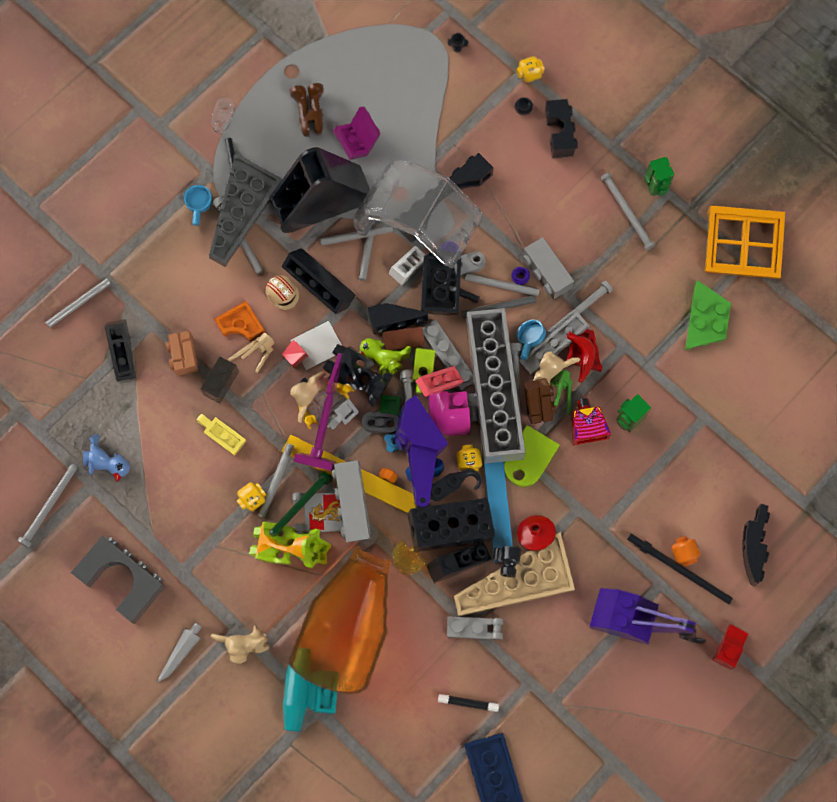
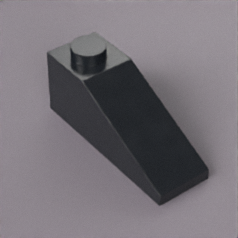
M124 319L108 322L105 325V331L116 381L134 379L136 375L127 321Z

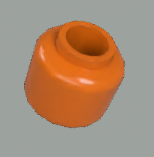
M687 536L675 539L676 543L672 545L671 549L676 562L683 566L698 562L697 559L701 554L696 540L693 538L688 539Z

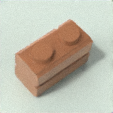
M191 331L169 334L166 348L167 352H171L172 359H169L171 371L174 370L178 376L198 372V362Z

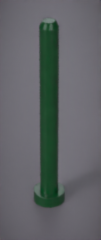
M322 471L318 475L319 479L270 530V536H276L324 484L328 485L332 481L329 474Z

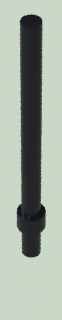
M632 533L627 538L628 541L639 547V550L643 553L652 555L728 605L733 599L731 596L652 547V544L648 541H643Z

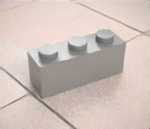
M543 237L524 248L522 258L527 266L530 265L534 270L535 278L538 281L541 280L544 285L543 288L548 295L555 299L573 288L574 280Z

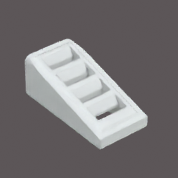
M414 246L391 267L389 274L399 284L403 285L423 265L424 255L426 254L417 246ZM414 254L420 261H417L412 255Z

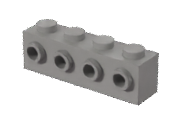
M355 460L334 464L335 469H332L333 480H337L338 486L335 489L336 499L340 500L341 508H338V515L340 520L343 519L344 527H341L342 538L346 539L348 543L372 539L360 461Z

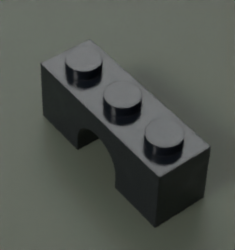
M568 99L546 101L545 114L547 126L556 125L562 129L559 133L551 134L550 147L552 158L574 156L575 149H578V141L573 135L575 133V123L571 122V116H573L572 105H569Z

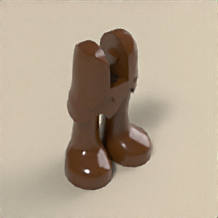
M313 83L308 86L311 104L309 112L306 88L301 85L291 87L290 95L297 101L299 107V124L302 134L305 137H309L310 128L308 124L315 123L316 133L321 135L323 132L322 109H320L319 101L324 93L323 85L321 83Z

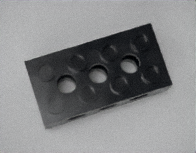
M488 498L413 508L407 514L414 553L487 542L495 537ZM467 519L472 520L474 525L468 524ZM447 522L453 523L455 528L449 527ZM428 525H434L436 531L430 530Z

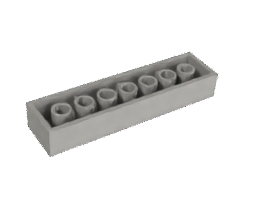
M505 308L467 312L466 325L485 464L523 460L525 447Z

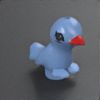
M93 435L90 437V451L83 452V465L88 466L90 475H93L94 469L107 470L118 482L121 477L129 473V462L120 454L114 453V457H110L98 444L100 435Z

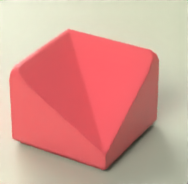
M295 340L290 343L282 354L294 369L308 357V354Z

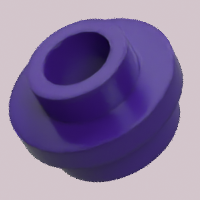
M525 267L515 268L511 274L512 281L518 285L526 284L530 279L529 271ZM522 274L524 278L519 279L517 275Z

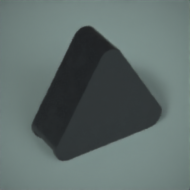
M319 147L310 148L302 152L269 197V201L274 205L281 222L280 228L283 233H291L369 204L374 199L359 164Z

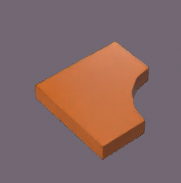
M247 301L214 319L223 336L239 334L251 342L258 336L266 333Z

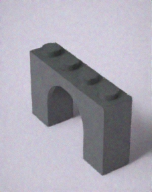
M102 535L71 573L90 588L109 567L123 565L130 568L134 577V584L130 593L116 610L135 625L166 588L162 584L164 580L156 573L153 575L147 572L148 567L141 561L138 563L133 561L132 558L134 556L126 549L121 551L117 548L119 543L113 538L109 537L106 539Z

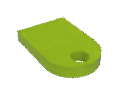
M527 425L522 432L525 447L524 459L506 461L504 463L506 478L518 487H529L535 484L560 447V444ZM521 471L524 474V478L516 480L513 477V473Z

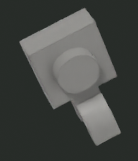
M344 398L331 409L335 414L329 417L327 427L333 430L340 422L346 425L359 411L349 399Z

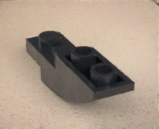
M760 504L756 508L754 521L748 520L743 530V562L746 575L752 586H756L759 582L763 581L765 571L762 568L769 557V552H767L768 545L760 543L764 541L766 531L763 530L764 524L768 523L770 512H767L769 506L765 504Z

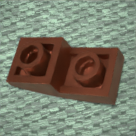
M422 327L382 332L383 343L385 344L384 349L387 350L425 345Z

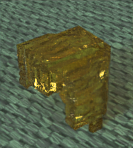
M402 540L393 549V565L403 575L417 574L426 564L423 558H419L420 553H414V547L410 546L408 548Z

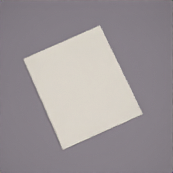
M329 321L290 340L291 342L295 340L308 354V357L302 361L306 370L336 356L332 353L337 344L342 345Z

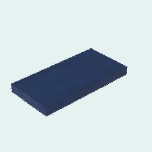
M503 732L464 744L480 802H524Z

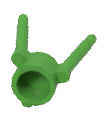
M561 370L550 382V384L553 386L555 384V387L558 388L554 405H558L561 391L567 387V413L570 414L571 386L573 381L570 380V372Z

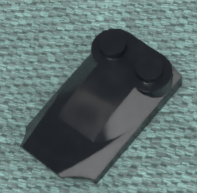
M431 250L428 255H424L421 311L432 315H458L462 258H458L454 252Z

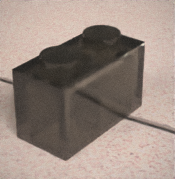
M219 357L201 387L203 395L220 404L239 373L237 365Z

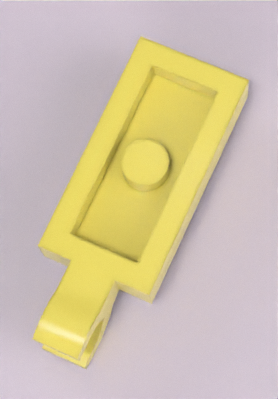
M200 414L196 419L200 425L206 428L204 431L205 435L234 456L246 443L245 438L216 417L211 421L203 414Z

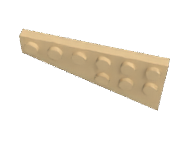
M561 532L556 534L553 543L549 547L539 551L530 550L521 555L520 563L515 566L517 570L515 578L501 576L500 568L456 594L454 600L458 616L574 591L575 588Z

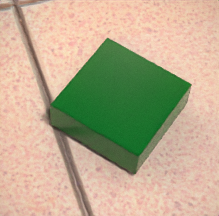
M382 395L380 413L395 414L399 417L401 397Z

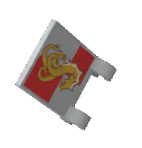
M293 493V504L305 493ZM316 493L304 505L305 524H294L295 533L297 534L309 533L313 529H318L320 532H341V527H344L343 519L340 520L338 515V508H341L340 500L336 499L335 493Z

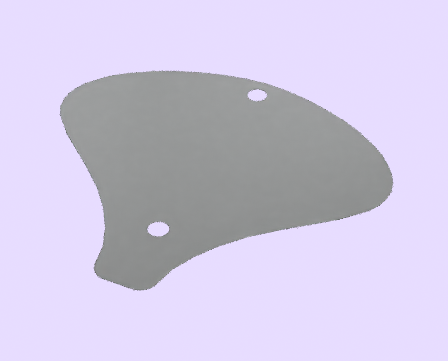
M401 24L365 26L313 42L279 61L246 94L223 131L215 153L213 179L219 196L225 194L230 176V165L225 143L226 138H232L236 154L282 179L302 152L310 148L319 147L359 164L374 196V199L369 204L337 215V217L369 223L371 210L374 209L378 211L377 226L382 227L393 224V233L401 236L412 246H417L419 249H426L449 233L453 227V219L443 200L436 205L430 214L425 233L413 243L397 229V218L402 213H407L415 202H420L424 199L428 191L438 187L435 166L436 137L448 80V55L443 43L431 32L413 26ZM288 65H296L299 68L300 73L296 78L290 79L285 76L284 69ZM321 83L324 87V93L320 97L319 105L323 113V132L321 135H317L315 123H309L310 136L305 137L299 124L300 112L298 103L291 97L290 88L298 85L306 88L309 112L311 104L307 88L310 84ZM364 106L378 127L380 136L368 156L350 160L333 130L336 126L351 123L359 107ZM397 187H403L407 190L408 197L402 202L395 201L392 197V191ZM269 201L261 214L277 215L274 205Z

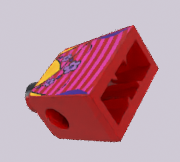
M588 398L578 400L579 410L573 411L571 415L573 446L608 440L611 432L599 406L590 407Z

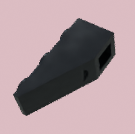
M388 303L367 307L373 334L378 333V335H382V332L393 329H405L413 324L419 326L428 321V312Z
M482 542L437 557L427 564L426 567L433 583H437L492 559L485 543Z

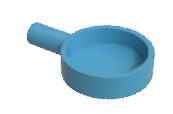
M202 185L190 187L184 195L186 207L193 212V226L200 225L201 213L206 212L211 207L213 201L209 189Z
M528 320L517 331V339L523 345L520 356L523 360L528 359L531 348L539 345L546 336V330L540 321Z

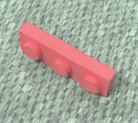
M455 366L421 376L415 380L425 397L460 386L464 382Z

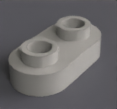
M477 251L458 256V258H462L461 276L482 270L486 262L485 256ZM478 258L480 261L474 262L473 259Z

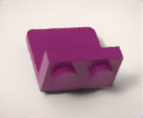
M364 106L359 107L351 123L336 126L333 130L350 160L368 156L380 136L378 127Z

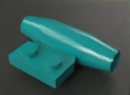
M293 648L286 671L283 698L284 730L301 731L307 708L317 713L335 714L339 672L317 671L310 674L309 649Z

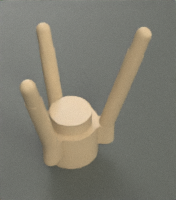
M263 333L228 360L232 361L246 352L241 356V359H245L256 349L262 353L266 351L255 370L258 373L269 354L274 350L272 346L275 343L268 334Z

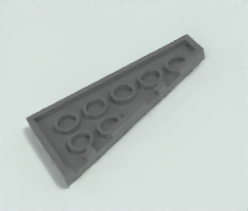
M236 153L234 154L228 184L209 253V259L224 267L227 266L269 203L270 195L282 180V178Z

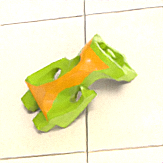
M262 522V526L254 528V538L259 539L258 545L250 547L249 554L257 560L270 564H291L290 555L300 558L308 568H313L315 564H327V553L331 549L332 544L320 538V530L313 529L308 534L295 533V528L285 526L281 530L284 531L283 536L279 537L278 533L272 537L269 532L276 523ZM284 553L283 558L277 557L279 554Z

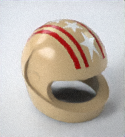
M275 276L266 285V296L278 309L290 310L297 305L299 292L288 276ZM295 296L293 302L290 303L289 305H285V306L279 305V304H284V303L289 302V301L292 300V298Z

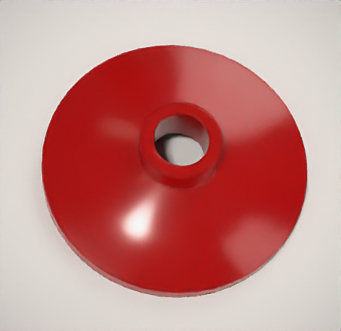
M540 515L524 519L517 528L519 543L531 551H539L549 547L556 536L553 522L547 517Z

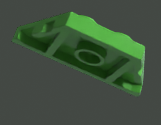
M696 281L694 285L685 346L687 351L694 347H703L713 342L725 341L727 336L731 303L700 281Z

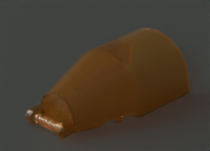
M355 545L349 560L310 603L289 656V665L294 672L316 686L333 692L355 694L367 689L387 635L388 571L392 563L391 560L381 559L361 550V547ZM357 557L364 559L368 562H371L377 566L382 567V569L376 568L372 565L358 560Z

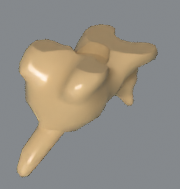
M546 352L539 365L540 370L536 372L533 380L545 378L550 384V380L561 372L563 368L579 362L580 358H571L564 361L553 352Z
M325 371L313 375L307 383L301 382L292 387L291 396L295 398L297 404L301 407L298 414L299 423H302L307 407L319 391L327 390L329 378L325 376Z
M256 625L253 632L245 636L234 635L227 637L211 634V638L215 641L225 643L230 660L237 664L244 663L250 652L262 653L269 649V645L265 643L267 642L266 634L259 630Z

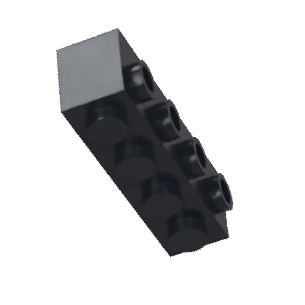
M302 248L290 252L281 266L335 314L348 309L356 296Z

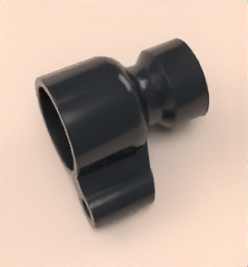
M511 546L495 547L493 560L504 564L501 567V576L516 577L517 570L515 566L520 563L522 551L520 548Z

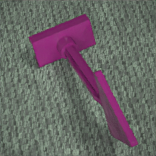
M341 353L337 355L326 390L328 395L324 402L315 445L312 447L311 454L296 453L293 462L332 471L335 467V461L322 458V447L333 404V394L337 391L342 358Z

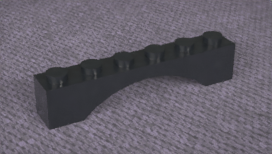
M480 153L470 156L461 168L457 167L448 179L444 178L436 189L428 191L424 199L420 202H415L407 213H402L397 218V229L413 243L425 233L430 214L442 199L460 189L480 187L493 176L494 167Z

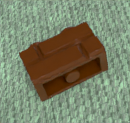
M545 378L524 382L527 414L530 423L537 424L552 421L553 413H556L554 401L551 402V396H554L553 385L549 384Z

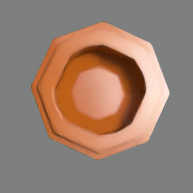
M382 468L379 478L395 484L398 475L391 469Z

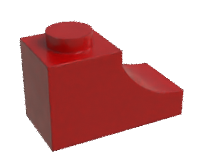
M730 624L712 661L729 670L735 668L744 650L743 646L749 633Z

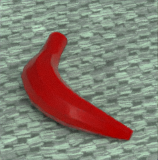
M569 331L566 338L576 343L582 352V363L578 382L582 383L594 364L595 347L588 338L578 336Z

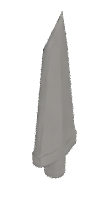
M195 622L190 631L186 628L184 629L157 682L169 677L197 642L200 641L201 638L197 634L202 626Z

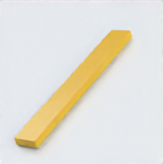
M291 434L286 444L294 446L290 455L292 458L298 452L311 454L312 447H314ZM323 450L322 458L335 461V464L346 462ZM310 466L318 471H324L333 477L332 471ZM361 469L366 494L407 514L411 509L417 508L414 504V495Z

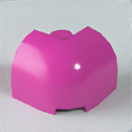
M444 391L429 396V415L444 436L470 434L467 391L454 393Z

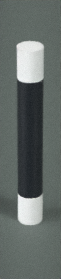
M439 694L438 702L494 712H498L499 704L443 694Z

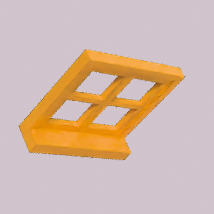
M710 206L707 210L709 221L705 273L780 279L785 212ZM719 219L743 221L741 241L717 239ZM750 222L774 224L773 244L749 242ZM717 243L741 245L740 265L716 263ZM748 246L772 248L771 268L747 266Z

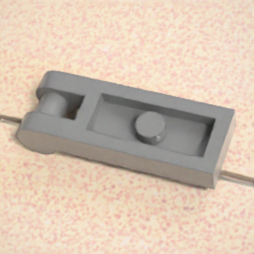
M448 617L447 638L503 640V633H501L503 619ZM487 625L493 626V633H487Z

